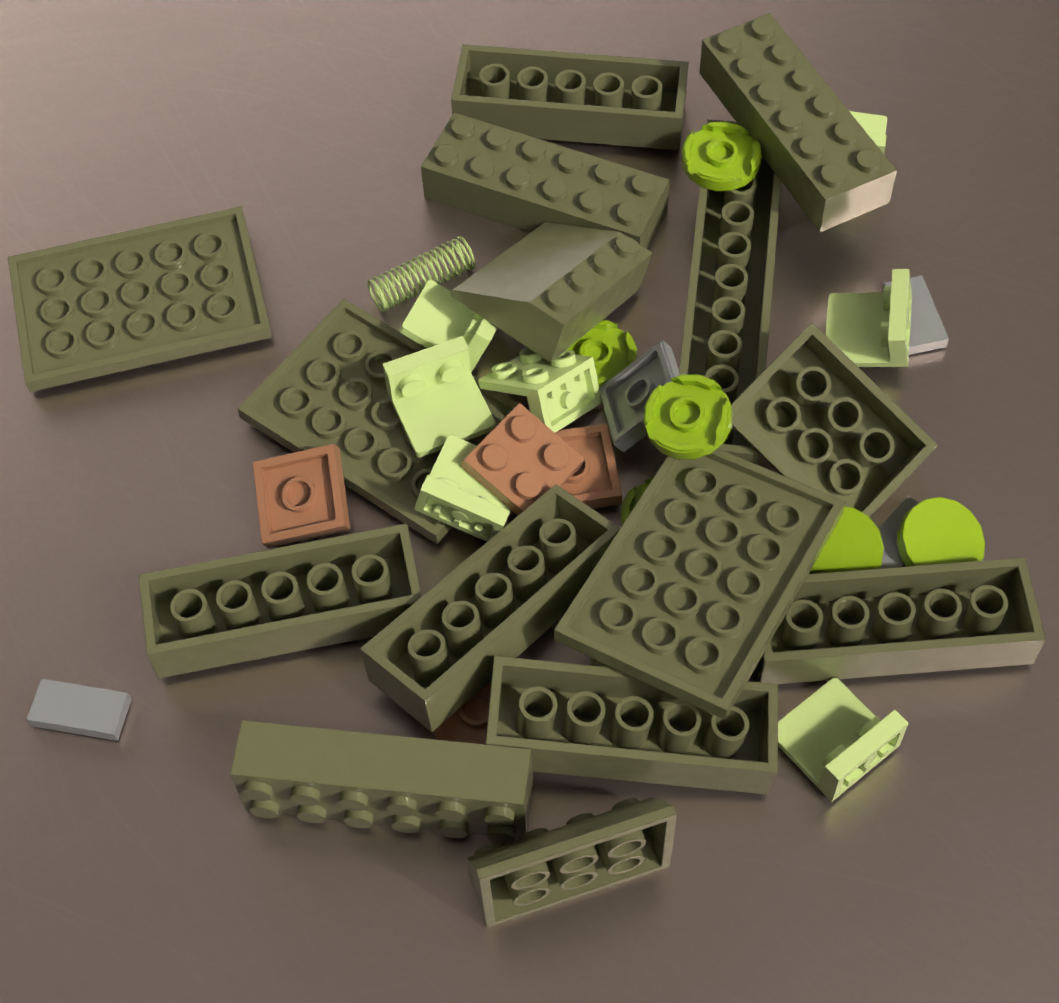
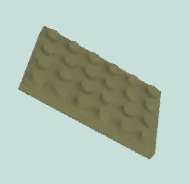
M242 206L8 257L24 378L29 392L272 338Z
M343 299L237 408L239 417L294 453L330 444L337 445L340 448L345 486L403 523H407L409 527L434 543L438 544L452 528V526L414 510L422 485L427 475H430L440 451L420 458L416 456L387 394L382 365L426 349V347L416 343L396 329ZM474 377V379H475V381H476V383H477V385H478V387H479L478 378ZM480 389L496 422V426L519 404L501 392ZM489 433L467 440V442L478 446Z
M718 448L711 454L695 460L675 459L668 456L554 629V640L726 720L841 518L846 502Z

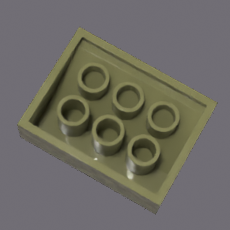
M544 222L452 290L451 297L549 362H553L640 289L653 253L641 246L633 238L627 237L621 232Z
M814 323L807 326L731 404L733 411L732 428L780 475L846 502L845 506L854 507L869 515V517L938 446Z
M653 797L641 801L637 798H629L615 804L611 811L596 816L592 813L579 814L568 820L565 826L550 831L547 828H537L522 835L520 841L504 846L500 843H492L475 851L474 856L466 859L469 876L486 927L489 928L670 867L677 818L674 806Z

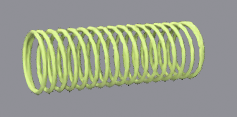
M457 236L451 242L447 241L446 244H441L440 247H435L434 250L430 249L429 253L424 252L418 258L413 257L412 261L408 260L407 263H402L401 266L397 265L395 269L391 268L390 272L385 271L384 274H379V277L374 276L373 280L368 279L369 292L379 310L385 313L389 310V306L391 308H394L395 304L399 306L400 301L405 303L406 299L411 300L412 296L416 297L417 293L420 294L424 286L417 275L416 269L424 285H426L427 280L421 266L429 280L434 281L427 263L438 284L439 282L444 284L445 280L450 281V278L455 279L456 275L461 276V271L466 273L467 269H474L476 266L475 258L466 240L461 236ZM459 239H461V240L463 241V243L466 245V247H467V249H468V251H469V253H470V255H471V258H472V261H473V266H472V262H471V259H470V256H469L468 252L466 251V249L464 248V246L461 244V242L459 241ZM454 249H455L456 252L458 253V255H459V257H460V259H461V261H462V263H463L464 270L462 269V267L460 266V264H459V262H458V260H457V258H456ZM462 250L464 251V253H465V255H466V257H467V259H468V262H467L466 258L464 257V255H463V253H462ZM448 251L450 252V254H451L452 257L454 258V260H455V262H456V265H457V267H458L459 273L457 272V270H456L455 267L453 266V263H452V261H451V259H450V256H449ZM443 254L451 266L453 275L451 274L445 263ZM438 258L440 259L446 270L447 277L445 276L440 267ZM432 260L434 261L435 265L437 266V268H438V270H439V272H440V275H441V277H442V280L439 278V276H438V274H437V272H436V270H435V268H434V265H433V263H432ZM411 273L419 286V290L412 279ZM405 275H406V277L408 278V280H409V282H410V284H411V286H412V288H413L414 293H413L412 290L410 289V287H409V285H408V283H407V280H406V278H405ZM400 279L402 280V282H403V284H404V286H405V288H406V290H407L408 295H407L406 292L404 291V289H403V287H402V284H401V282H400ZM370 282L373 284L374 291L379 300V303L377 302L372 292ZM395 283L397 284V286H398V288H399V290H400V292H401V294H402V297L400 296V294H399V292H398V290H397V288H396V286H395ZM389 285L391 286V288H392V290H393V292H394V294H395V296H396V299L394 298V296H393V294H392V292H391V290H390ZM384 289L386 290V292H387V294H388V296H389V298H390L391 303L389 302V300H388V298H387V296H386V294H385V292H384Z

